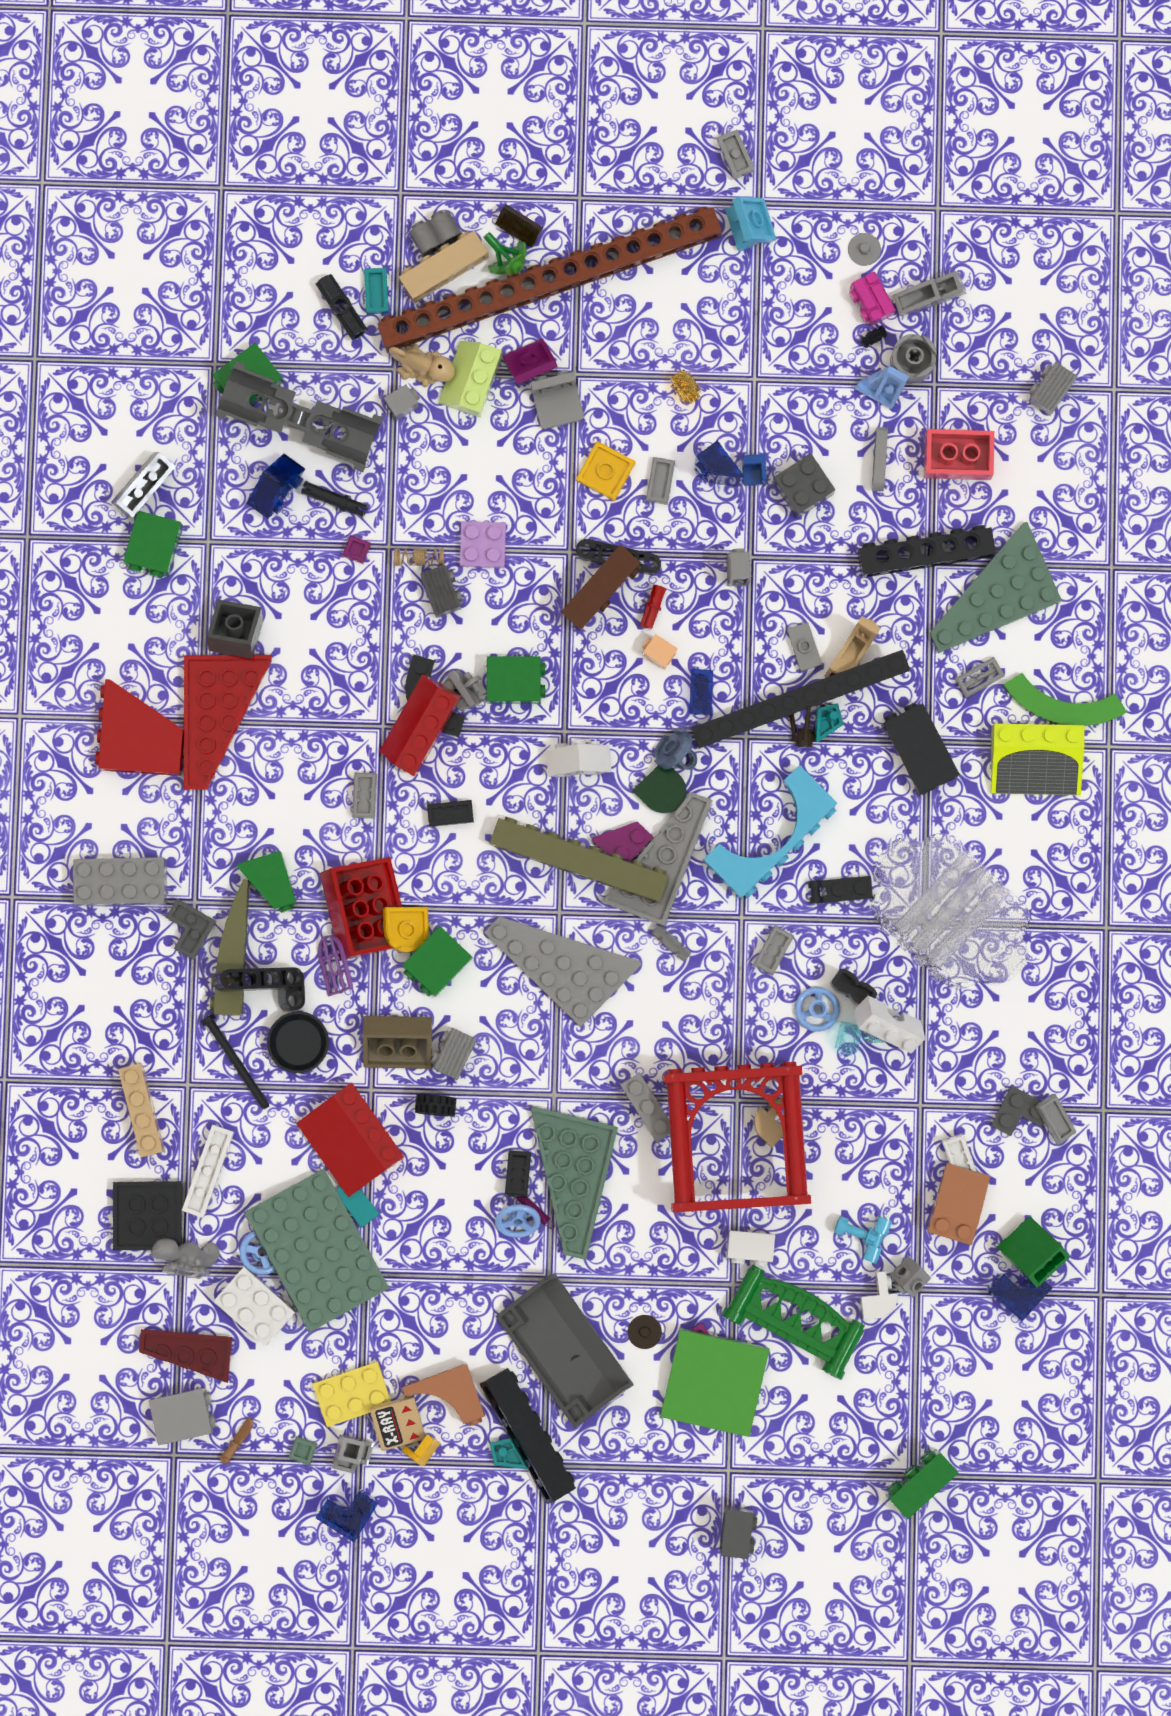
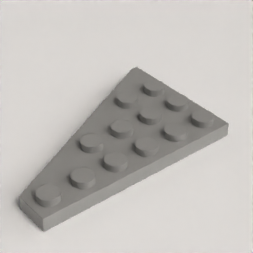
M500 916L484 932L495 945L580 1027L642 965L638 960Z

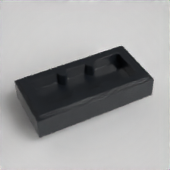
M472 800L427 804L429 827L474 823Z
M509 1150L504 1196L527 1198L531 1152Z

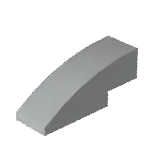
M953 271L937 279H929L893 294V298L899 315L903 316L941 304L967 293L960 273Z

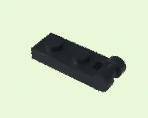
M871 876L808 882V889H811L810 904L873 899ZM826 887L827 896H820V888Z

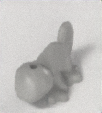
M163 1238L153 1245L151 1253L153 1258L172 1262L163 1267V1272L166 1274L201 1279V1275H210V1270L205 1268L211 1267L217 1261L219 1248L213 1242L205 1244L202 1250L197 1244L192 1242L184 1243L178 1247L175 1240Z

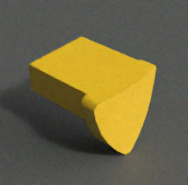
M427 1434L415 1452L406 1445L401 1451L418 1465L425 1466L441 1442Z

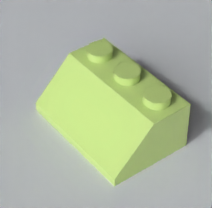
M460 341L452 363L455 367L454 377L445 383L438 404L481 418L502 359V350L479 342Z

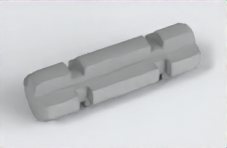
M658 925L652 934L657 939L660 938L661 942L669 950L677 953L678 958L685 961L691 955V952L686 947L683 948L681 946L682 943L673 935L665 932V928Z

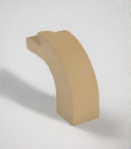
M861 616L824 677L826 678L858 666L881 628L873 620Z

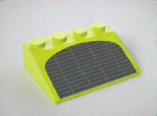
M994 724L991 727V794L1081 795L1085 725Z

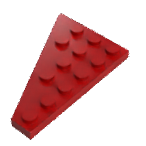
M184 655V790H208L272 662V655H253V659L233 655Z

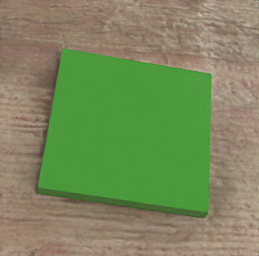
M680 1328L660 1417L750 1437L770 1348Z

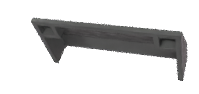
M555 1273L543 1278L496 1315L498 1321L574 1428L634 1386ZM580 1355L579 1357L571 1361V1358L573 1356Z

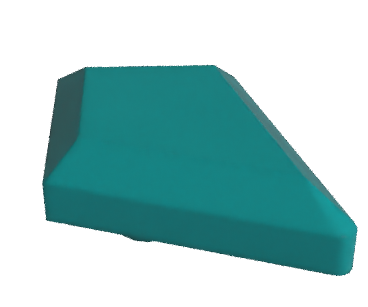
M838 703L816 709L815 742L821 741L844 725Z
M510 1438L490 1442L494 1465L527 1469Z

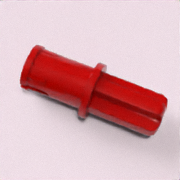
M653 585L648 603L644 604L646 608L640 622L641 627L648 630L653 628L658 611L662 609L660 606L667 590L666 588Z

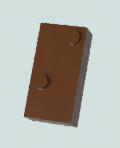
M620 544L563 608L561 613L582 630L598 611L602 613L611 604L609 599L628 577L633 579L641 571L638 567L641 562Z

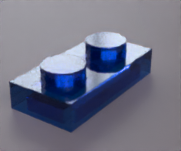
M691 669L689 715L711 716L713 670Z

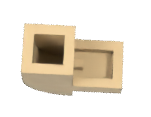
M774 1098L776 1104L782 1105L780 1098ZM768 1104L769 1110L767 1112L761 1106L757 1109L754 1116V1128L757 1135L773 1148L783 1137L782 1125L774 1119L777 1116L776 1111Z

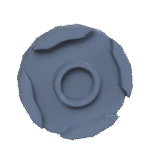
M674 728L672 730L673 734L669 737L664 735L657 744L653 754L656 757L654 762L663 769L677 766L680 769L691 770L696 766L698 760L697 754L690 748L692 736L684 728ZM686 754H688L690 757V761L688 765L685 766L683 764V759L686 756Z

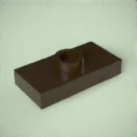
M507 204L502 208L495 223L530 247L536 244L543 230L542 226Z

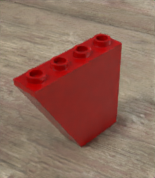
M105 679V685H101L100 697L104 698L103 707H99V720H102V726L97 731V743H100V751H96L95 765H98V769L111 772L182 776L184 730L112 680Z

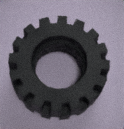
M416 1094L415 1113L455 1117L457 1098Z

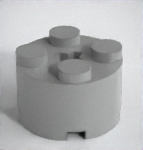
M905 335L897 341L893 348L890 366L909 376L907 384L921 382L931 374L936 364L937 351L935 345L926 336ZM910 355H911V357H913V358H914V357H917V358H918L917 361H916V362H915L914 360H913V361H910V359H909V358H910Z

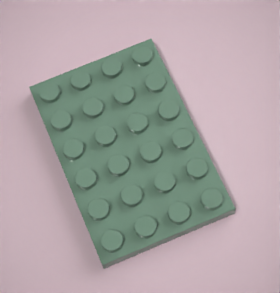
M325 1169L318 1171L244 1212L309 1333L389 1289Z

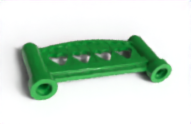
M752 1265L745 1274L728 1308H724L721 1316L740 1326L745 1318L824 1360L825 1363L821 1370L842 1381L846 1373L844 1369L864 1332L865 1325L854 1319L851 1323H848L837 1311L817 1296L795 1285L766 1278L763 1275L764 1270ZM766 1288L770 1293H776L779 1300L762 1310L761 1291ZM786 1299L789 1300L790 1304H796L799 1307V1311L782 1321L781 1302ZM807 1310L810 1312V1315H816L819 1318V1322L802 1332L801 1313ZM827 1321L831 1326L838 1327V1335L822 1343V1322Z

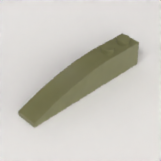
M243 879L227 917L219 946L216 973L228 969H245L249 880ZM212 974L211 987H214L213 977L215 976V974ZM224 977L223 980L224 982L231 983L234 982L235 978L225 979ZM215 988V997L211 996L210 1010H214L215 1015L243 1016L244 991L223 992Z

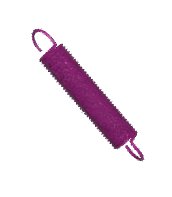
M515 1197L522 1205L535 1209L544 1226L551 1219L530 1198Z

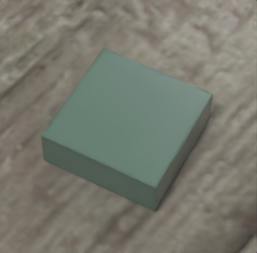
M296 1436L289 1459L310 1466L318 1443Z

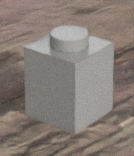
M407 384L384 397V402L395 420L398 421L419 408L417 400L420 397L414 388L409 389Z

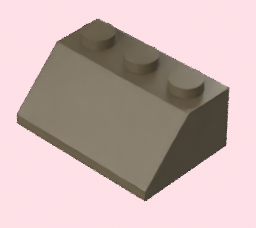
M364 1016L363 1063L365 1068H432V1017Z

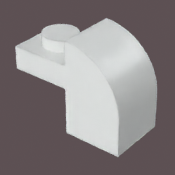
M886 1271L875 1272L878 1295L860 1296L863 1320L885 1317L896 1306L898 1293H888V1289H892L891 1277L886 1275Z

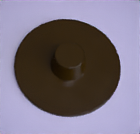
M650 1315L637 1316L629 1324V1340L640 1349L652 1348L661 1339V1325Z

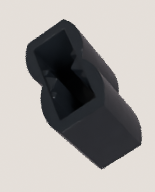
M839 969L830 981L831 987L837 993L848 996L856 1006L867 996L875 999L878 995L871 985L860 982L852 972L846 969Z

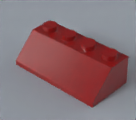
M422 674L379 751L398 768L412 776L417 775L462 696L429 676Z

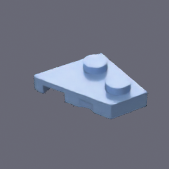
M888 366L860 380L855 390L893 409L909 376Z

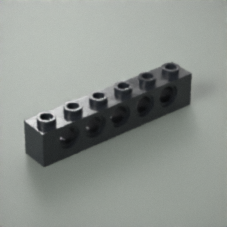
M978 525L972 527L971 531H963L960 528L951 530L950 534L942 535L941 532L928 534L927 538L910 536L906 538V541L897 542V539L884 541L883 545L877 546L875 543H866L862 545V548H859L857 554L861 577L867 578L992 558L996 554L992 527L986 528L985 525ZM966 539H973L976 547L973 549L967 548L964 541ZM950 542L954 546V551L946 552L942 544ZM929 546L932 554L929 556L923 555L920 547ZM906 549L910 553V557L902 559L898 551ZM878 553H885L888 561L881 563L877 560L876 555Z

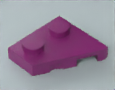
M637 821L593 837L591 841L602 849L606 855L610 856L611 853L623 856V861L630 863L654 836Z

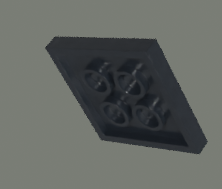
M182 1181L113 1182V1251L152 1250L153 1245L163 1238L175 1240L178 1247L182 1245Z

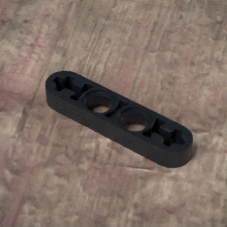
M583 539L577 543L576 553L582 560L603 564L606 560L601 556L604 549H611L614 552L619 546ZM585 544H588L589 549L596 550V546H600L598 550V558H593L595 555V553L588 552L587 555H583V551L580 550V547H584ZM625 548L638 560L639 556H643L642 561L649 562L650 559H654V563L658 565L653 567L652 570H648V565L641 564V571L639 573L655 575L660 571L661 560L657 555Z

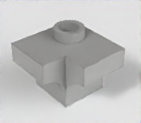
M340 1434L331 1468L354 1474L357 1465L369 1464L374 1442Z

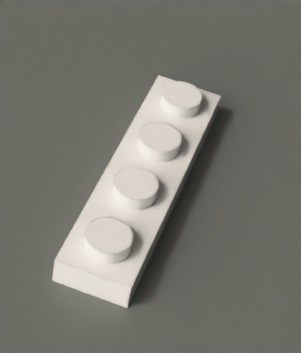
M212 1124L182 1211L201 1218L205 1217L234 1135L233 1131Z

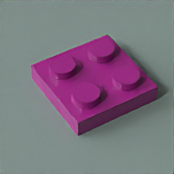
M543 338L502 356L516 384L527 382L533 377L548 373L558 367L554 356Z

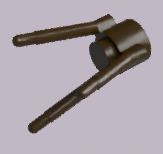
M810 706L806 708L804 728H798V732L796 730L794 714L789 715L792 731L791 740L795 741V746L813 747V742H815V725L813 731L809 729Z

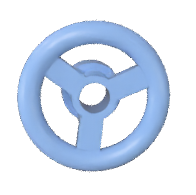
M808 988L796 1000V1018L807 1030L813 1032L825 1031L831 1028L839 1017V1002L836 996L826 988ZM815 994V1000L810 1003L809 1009L802 1012L803 1001L809 995ZM822 994L828 997L832 1003V1015L827 1012V1005L822 1001ZM815 1005L821 1006L822 1010L820 1013L814 1012L813 1008ZM809 1016L815 1018L822 1017L827 1022L822 1025H813L807 1022L805 1018Z
M514 1204L503 1208L495 1219L497 1229L502 1234L512 1238H522L533 1234L539 1228L541 1222L540 1216L535 1209L522 1204ZM527 1213L534 1219L532 1225L526 1220ZM508 1214L509 1217L502 1221L503 1217ZM511 1226H514V1227H521V1228H523L524 1230H522V1231H512V1230H509V1229H507V1228H508V1227H511Z
M252 1231L243 1239L240 1245L241 1262L246 1269L254 1274H270L275 1270L272 1265L270 1266L266 1253L263 1257L258 1254V1250L263 1249L261 1244L256 1246L248 1245L252 1239L257 1237L254 1231ZM246 1252L251 1253L252 1258L256 1262L262 1263L263 1268L252 1265L247 1258Z

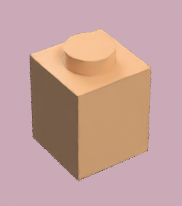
M657 634L653 638L648 637L642 646L644 649L643 656L664 670L678 651L677 647Z

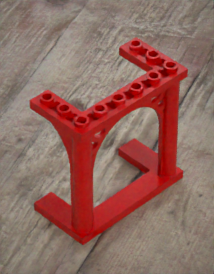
M795 1061L783 1062L780 1064V1067H774V1063L760 1064V1068L751 1069V1064L737 1065V1070H728V1066H715L714 1071H705V1067L691 1068L689 1073H682V1069H668L667 1074H664L662 1077L663 1085H667L674 1187V1203H671V1212L811 1204V1195H808L800 1088V1076L803 1075L802 1066H797ZM761 1078H764L760 1084V1087H752L751 1082L753 1080H755L754 1082L756 1083L760 1081ZM740 1079H746L744 1083L741 1084ZM720 1080H726V1085H724ZM770 1080H776L778 1082L777 1091L774 1094L767 1095L764 1092L766 1083ZM703 1081L708 1085L715 1083L716 1089L709 1091ZM736 1081L737 1086L731 1087L730 1082ZM691 1085H698L703 1089L704 1097L702 1099L692 1097L689 1092ZM728 1090H746L761 1096L774 1108L782 1125L787 1196L695 1202L691 1130L698 1110L708 1099ZM783 1093V1098H780L782 1105L776 1104L774 1098ZM686 1099L695 1103L693 1110H688L689 1104H686Z

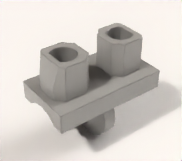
M459 669L456 671L452 670L447 674L449 677L442 685L452 691L458 689L462 698L456 707L460 711L482 703L476 694L481 691L477 684L481 680L479 675L473 678L470 672L463 675Z

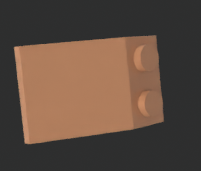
M946 1163L927 1224V1231L972 1245L980 1220L990 1175Z

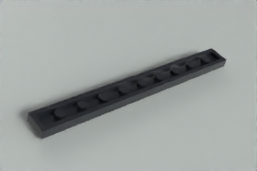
M902 649L691 727L698 748H702L805 710L807 706L819 705L911 670Z

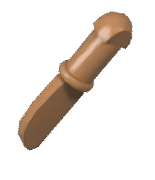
M252 1418L246 1419L233 1440H231L224 1454H221V1463H229L237 1449L241 1447L240 1445L253 1427L254 1422Z

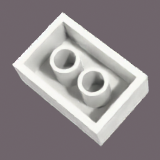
M245 1267L240 1270L213 1301L264 1347L271 1342L297 1312L256 1274L250 1272Z

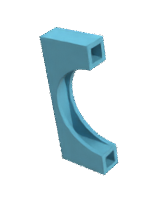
M800 765L783 781L795 804L796 824L791 838L780 850L768 856L749 858L736 855L719 844L703 859V862L740 899L744 896L748 899L757 890L754 886L760 880L764 883L773 874L770 870L776 864L781 867L789 859L786 855L792 849L796 852L805 843L803 838L808 833L812 836L821 827L818 823L824 817L828 820L837 811L834 807L838 803Z

